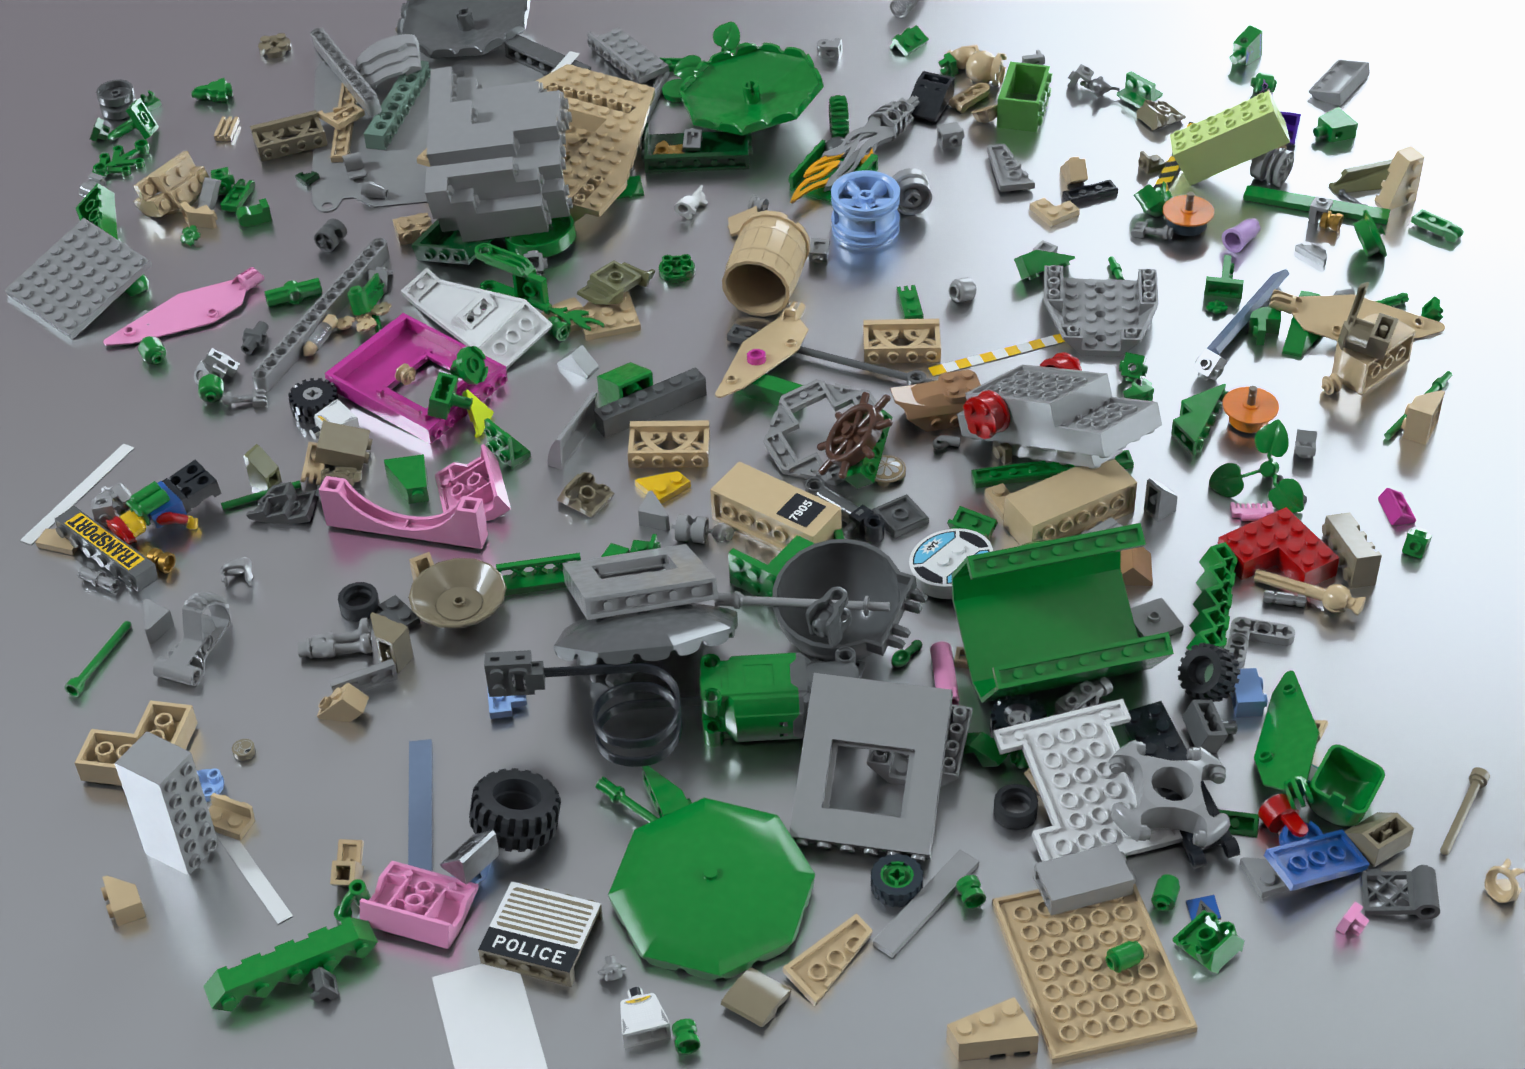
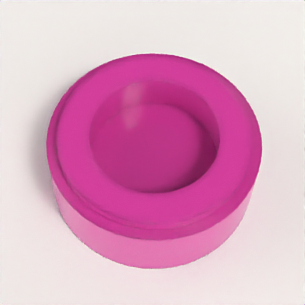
M761 349L750 350L747 353V362L751 365L764 364L766 362V352Z

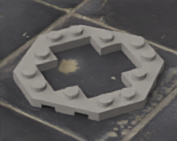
M816 379L782 395L779 400L778 409L771 420L768 434L765 435L763 440L766 449L781 473L804 479L819 477L825 483L831 485H838L846 481L839 478L838 475L841 467H838L836 464L825 475H819L818 470L824 463L817 452L798 460L784 435L800 428L793 413L827 398L834 411H838L852 403L854 406L859 404L862 393L868 392L870 394L868 403L875 406L877 401L870 390L851 389V386L836 383L835 385L826 384L825 381Z

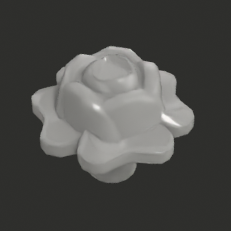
M615 955L606 956V965L598 971V974L604 975L605 981H614L622 978V971H625L627 966L617 963Z

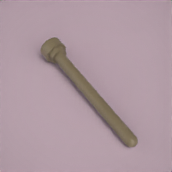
M1480 767L1472 769L1469 775L1470 787L1441 846L1440 852L1442 855L1450 853L1479 789L1487 785L1490 779V774L1487 770Z

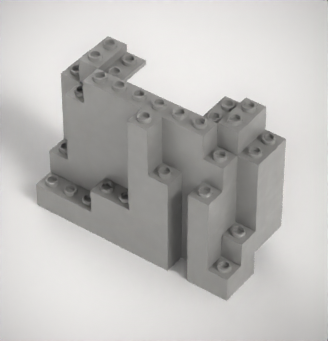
M452 66L431 69L427 157L430 167H426L425 195L433 219H438L442 232L459 230L462 241L469 242L549 232L551 218L570 216V209L573 208L572 198H568L569 186L568 184L565 185L563 179V170H566V162L563 157H566V150L563 145L566 144L565 132L569 130L572 114L571 111L568 112L567 110L569 109L568 98H564L563 92H560V90L547 92V89L543 88L542 82L539 83V81L482 88V85L478 84L476 77L458 79L457 74L453 73Z

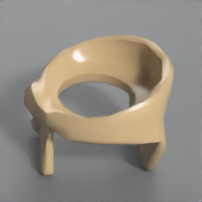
M1508 858L1502 866L1491 867L1486 874L1484 882L1485 889L1490 897L1500 903L1517 901L1522 891L1515 877L1524 873L1525 870L1521 868L1510 870L1511 860ZM1502 873L1507 878L1497 879V874Z

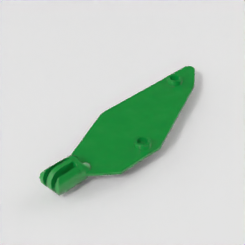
M1291 670L1283 675L1272 692L1254 754V760L1264 786L1285 791L1291 808L1297 810L1294 802L1296 798H1298L1302 808L1306 806L1303 798L1305 794L1310 804L1314 802L1307 781L1320 733L1296 674Z

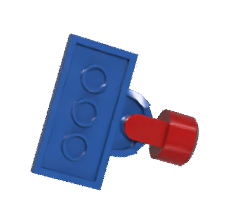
M1286 794L1273 795L1260 806L1258 816L1270 832L1279 835L1280 846L1267 849L1264 857L1290 891L1368 869L1370 863L1343 829L1323 834L1320 828L1312 821L1305 823L1299 816L1298 808L1297 810L1291 808Z

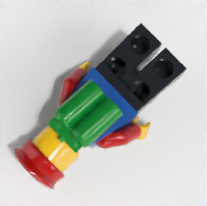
M195 459L171 475L169 479L166 478L158 483L153 481L131 495L130 500L126 502L130 510L119 517L115 516L112 520H106L110 532L128 545L137 543L136 537L146 531V526L151 524L155 528H161L165 525L176 523L186 525L188 529H197L198 518H193L187 515V513L192 511L191 508L197 507L211 495L217 497L222 493L217 480Z

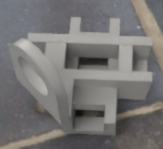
M211 348L204 360H201L195 369L194 380L198 384L200 371H202L203 376L215 374L223 379L224 375L227 374L233 378L240 363L228 355Z

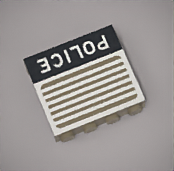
M511 881L478 948L480 963L572 987L575 981V963L595 920L602 921L603 919L601 903Z

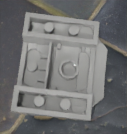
M411 34L384 38L366 48L356 59V70L373 90L377 89V84L389 78L403 75L404 73L407 76L421 70L419 42L415 35Z

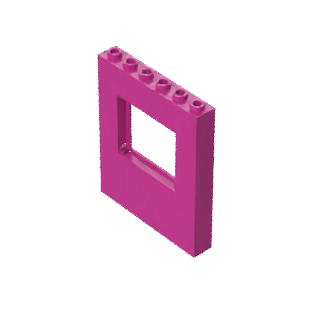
M402 313L325 372V379L329 380L330 383H334L338 394L429 444L440 438L443 433L468 414L467 409L453 406L450 409L447 420L427 415L428 407L424 408L392 390L401 382L395 378L396 369L400 365L406 363L417 370L428 360H431L450 370L452 362L456 360L460 349L467 347L405 313ZM485 356V367L488 366L486 379L476 385L467 384L462 379L457 384L456 395L462 396V393L468 389L480 401H484L508 381L506 366Z

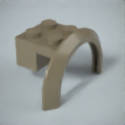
M1366 282L1358 288L1348 319L1343 323L1338 344L1341 350L1348 348L1383 360L1399 319L1379 313L1375 324L1357 318L1369 286V282Z

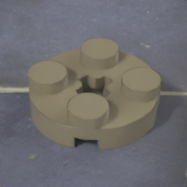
M284 33L262 36L258 44L259 53L264 56L263 54L267 55L268 58L283 57L286 55V51L289 50L290 52L292 49L290 39Z
M335 467L334 471L329 472V468L321 470V480L324 481L326 476L344 478L351 486H355L354 483L362 480V470L357 472V468Z

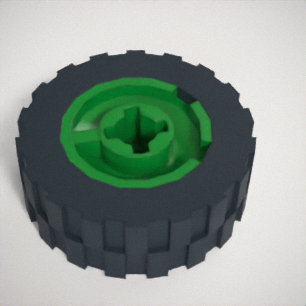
M889 854L886 857H881L878 862L874 863L871 869L872 894L882 904L889 905V907H903L907 905L923 889V870H921V865L908 855Z

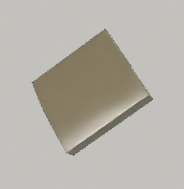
M750 967L729 989L721 1000V1005L763 1027L775 1017L777 1008L790 998L792 989Z

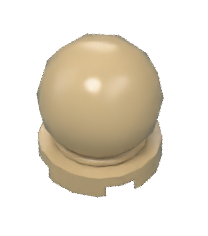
M985 50L975 52L966 63L968 77L976 83L987 84L992 81L993 86L1001 87L999 82L1003 83L1006 73V67L1003 66L1004 60H1007L1006 54L998 52L995 57L991 52Z

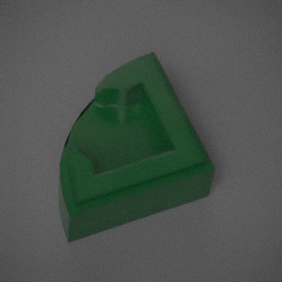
M311 171V173L305 174L300 172L295 175V178L307 187L318 180L320 176L319 173Z

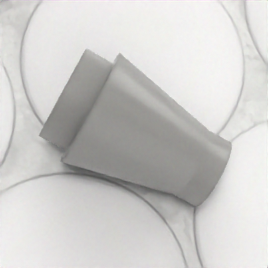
M364 181L361 195H364L365 198L386 199L388 188H384L372 181Z

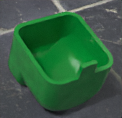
M1340 744L1332 745L1308 785L1314 802L1310 804L1308 797L1305 795L1306 802L1311 810L1322 819L1339 826H1354L1363 819L1384 781L1385 771L1377 763Z

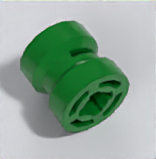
M556 316L548 319L553 326L547 333L553 335L559 341L565 340L571 332L570 325L562 322Z
M966 875L957 881L956 887L959 894L962 895L961 900L965 908L974 909L984 904L986 895L983 889L980 888L981 883L976 875Z
M680 1019L672 1025V1034L676 1038L675 1048L678 1053L691 1054L700 1048V1039L696 1035L697 1026L694 1020Z

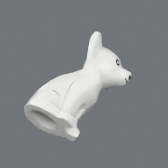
M703 185L692 196H685L675 204L674 210L677 214L686 217V219H691L692 214L696 213L699 205H707L708 202L705 199V194L701 191Z

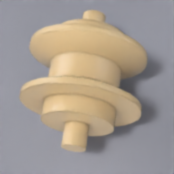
M405 363L396 369L395 378L397 381H401L402 384L409 385L415 380V368Z
M1331 373L1330 376H1323L1321 389L1329 395L1333 394L1334 391L1339 392L1342 388L1343 380L1336 373Z

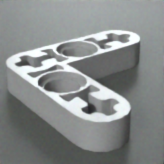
M1237 617L1231 623L1227 649L1230 653L1238 654L1239 666H1237V669H1241L1245 665L1249 640L1289 646L1294 642L1295 630L1286 624ZM1264 629L1267 630L1268 633L1261 634L1257 630ZM1233 641H1241L1243 645L1237 646L1233 644Z

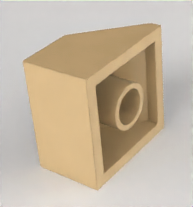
M1441 390L1417 395L1412 403L1408 402L1404 412L1407 418H1404L1401 429L1404 430L1402 438L1423 445L1427 444L1439 421L1445 391Z

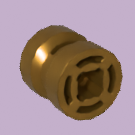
M1328 211V213L1323 212L1320 227L1324 229L1329 227L1332 231L1339 232L1344 215L1339 213L1332 214L1331 211Z
M152 548L146 557L155 564L156 569L158 568L159 571L169 573L176 562L174 554L170 552L163 553L158 548Z

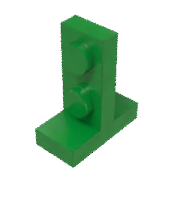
M1224 255L1222 277L1206 276L1204 295L1242 299L1244 280L1233 279L1231 274L1234 272L1235 263H1231V255Z

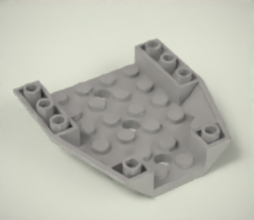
M1044 266V304L1063 340L1081 356L1120 357L1141 342L1159 307L1157 269L1138 268L1137 280L1063 278V266Z

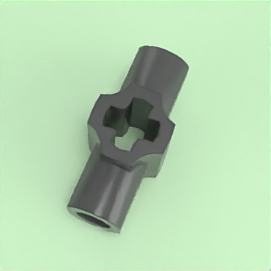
M259 321L254 329L246 328L244 330L243 344L241 346L243 353L250 355L256 346L264 347L266 345V332L269 329L267 323Z

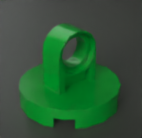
M467 346L460 349L456 360L452 362L450 373L458 376V378H462L463 381L470 385L483 382L488 374V366L485 367L484 363L486 359L484 353L476 346Z

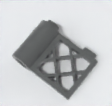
M1419 865L1412 871L1381 872V869H1366V872H1361L1365 915L1416 914L1422 919H1433L1440 915L1436 872L1432 867ZM1406 879L1407 884L1401 889L1392 884L1395 880ZM1367 880H1378L1382 884L1375 890L1367 884ZM1387 887L1395 892L1390 899L1381 894ZM1376 897L1384 902L1381 907H1370L1369 902ZM1402 897L1409 902V906H1398L1394 902Z

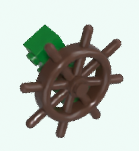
M863 392L859 404L851 407L843 414L841 412L835 413L837 421L831 428L827 440L817 445V449L819 451L825 450L828 457L827 461L818 470L819 475H825L836 464L838 467H841L838 475L839 478L845 479L856 489L875 482L888 432L893 424V417L883 409L891 399L888 394L883 395L876 405L873 406L868 403L870 394Z

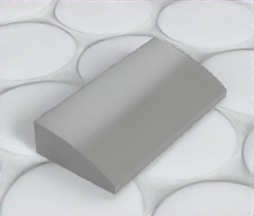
M1338 59L1308 90V94L1325 103L1341 106L1370 75L1369 62Z
M593 391L552 444L548 453V466L562 470L595 426L594 409L598 408L596 391Z

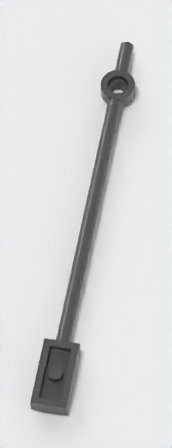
M734 324L727 333V341L742 344L760 330ZM802 346L796 352L905 380L907 385L936 381L926 378V374L919 370L905 373Z

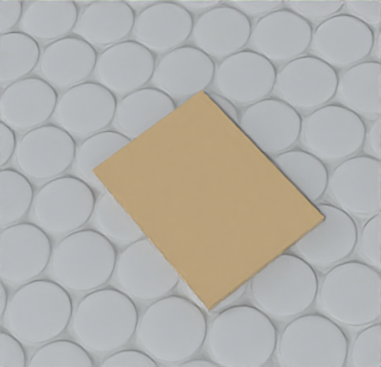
M1136 884L1133 885L1132 895L1052 916L1039 889L992 899V907L1052 1064L1197 1032L1198 1026ZM1127 941H1137L1143 948L1144 959L1138 965L1120 973L1111 970L1106 963L1107 951Z

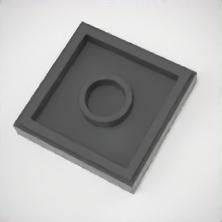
M907 494L872 509L874 514L881 515L884 518L885 529L893 538L929 523V517Z

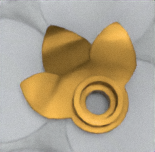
M661 141L656 145L653 154L683 153V145L671 146L666 141Z

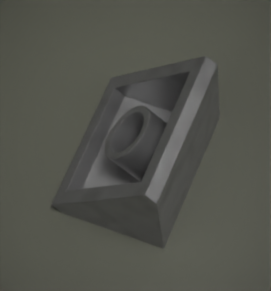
M490 830L472 835L439 865L467 885L499 856L496 833Z

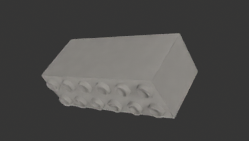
M147 731L115 762V766L145 853L189 876L195 868L200 866L205 857L215 850L219 844L191 752Z

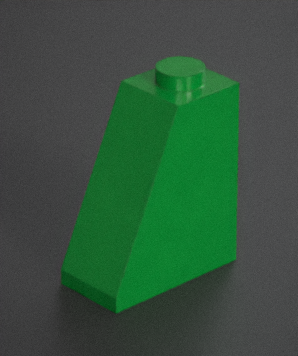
M424 454L384 459L387 478L409 504L429 501Z

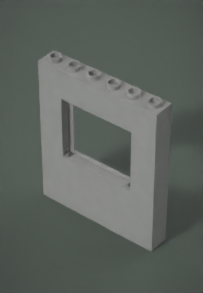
M686 544L562 563L565 585L587 620L719 599L716 577ZM666 569V570H663V571L650 572V573H644V574H638V575H631V576H625V577H618V578H612V579L602 580V579H604V578L617 577V576H623V575H629V574H636V573H642V572H648V571H655V570Z
M814 673L789 831L795 843L799 846H808V843L817 844V847L822 849H831V846L841 847L840 850L844 852H854L855 849L864 850V854L877 856L878 852L887 853V855H908L917 862L931 859L953 697L952 690ZM838 746L909 754L901 817L829 808Z

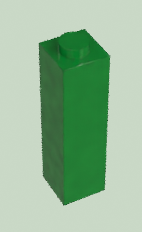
M764 374L744 389L734 393L779 406V400L782 395L803 385Z

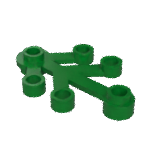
M145 139L137 140L134 143L135 148L124 154L123 146H114L112 161L108 153L100 154V161L93 166L92 173L104 177L110 173H121L122 176L131 175V168L127 165H135L138 169L145 167L143 158H130L137 154L143 155L148 153V141Z

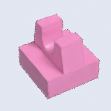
M1355 901L1336 927V930L1343 935L1348 930L1359 936L1370 921L1361 913L1363 906Z

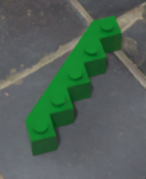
M1226 542L1210 546L1199 561L1205 571L1196 581L1202 592L1193 603L1199 614L1189 625L1196 636L1186 647L1187 650H1192L1191 646L1193 645L1199 646V643H1210L1222 648L1226 646V631L1229 628L1230 616L1228 615L1233 598L1231 592L1236 575L1234 569L1238 559Z
M348 917L341 920V925L329 930L327 927H323L308 933V938L296 943L294 940H290L275 946V951L263 956L257 953L242 959V964L230 969L227 966L219 968L203 987L212 1009L232 1012L245 995L266 998L278 982L299 985L312 968L317 969L321 967L326 971L332 972L345 955L365 959L378 943V940L369 921Z

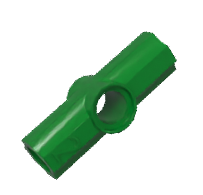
M319 278L299 283L290 280L283 287L264 291L268 307L287 302L298 304L303 298L322 294V287Z

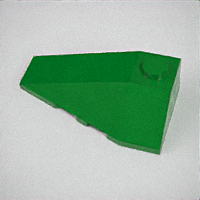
M1301 290L1299 297L1321 295L1318 293H1313L1311 291ZM1292 316L1282 354L1302 357L1313 346V343L1322 336L1305 331L1294 316Z

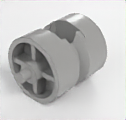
M678 514L676 524L671 526V529H675L676 541L688 542L689 539H692L694 543L705 544L708 533L713 532V529H709L708 517L696 516L695 519H692L691 515Z

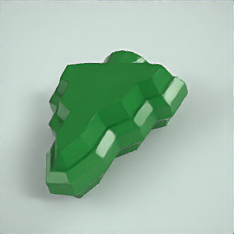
M220 78L218 81L210 82L208 85L194 88L191 91L192 98L201 101L211 100L213 102L227 103L228 97L233 96L232 85L227 83L225 78Z

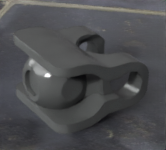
M841 587L829 589L822 598L814 601L805 613L809 633L813 636L817 634L823 638L828 637L829 645L833 648L840 643L843 632L852 622L851 611L846 608L848 604L846 590ZM834 596H842L836 603L832 602ZM841 615H846V618L841 620Z

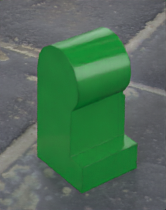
M266 198L260 199L257 205L242 206L236 211L237 219L243 227L272 221L270 207Z

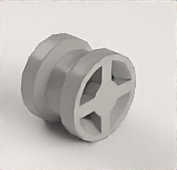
M753 195L749 200L748 209L757 206L758 212L768 210L769 200Z

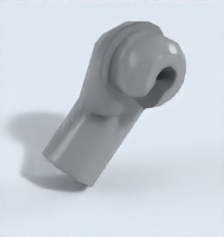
M1353 287L1337 289L1333 295H1355V290Z
M941 435L934 439L932 446L938 451L948 446L960 447L961 437Z

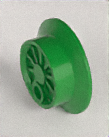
M1364 210L1363 219L1353 223L1359 242L1368 257L1378 252L1387 257V251L1380 236L1382 234L1386 235L1382 225H1379V228H1377L1368 211Z

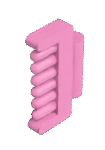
M1271 501L1267 502V507L1265 503H1262V508L1260 503L1256 505L1252 503L1251 506L1247 503L1246 507L1242 503L1241 508L1239 503L1236 505L1234 502L1230 503L1232 517L1240 518L1241 521H1256L1274 513Z

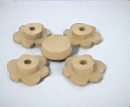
M382 302L379 305H375L371 313L358 315L356 318L350 316L339 318L335 328L346 330L356 320L358 322L356 325L357 331L368 332L377 325L371 314L383 316L390 311L392 305L388 304V302Z

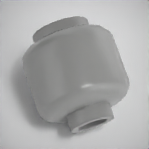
M968 277L959 278L951 282L948 292L955 302L962 303L974 299L977 287L972 279Z

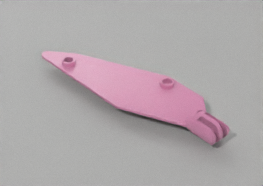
M250 267L237 275L233 280L179 293L107 337L103 343L105 346L135 344L148 336L159 338L213 324L243 304L246 292L263 282L264 276L254 267Z

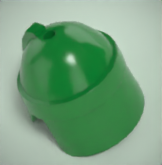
M1165 182L1162 183L1161 188L1156 187L1154 189L1152 185H1146L1133 194L1144 213L1146 212L1153 217L1163 216L1165 202L1173 198Z

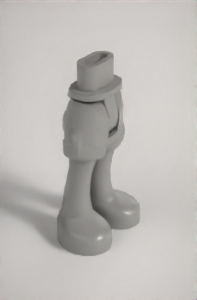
M368 618L360 619L359 628L354 632L332 634L331 631L311 638V641L310 638H306V641L297 643L299 658L309 656L310 659L314 657L332 658L336 654L349 652L373 653Z

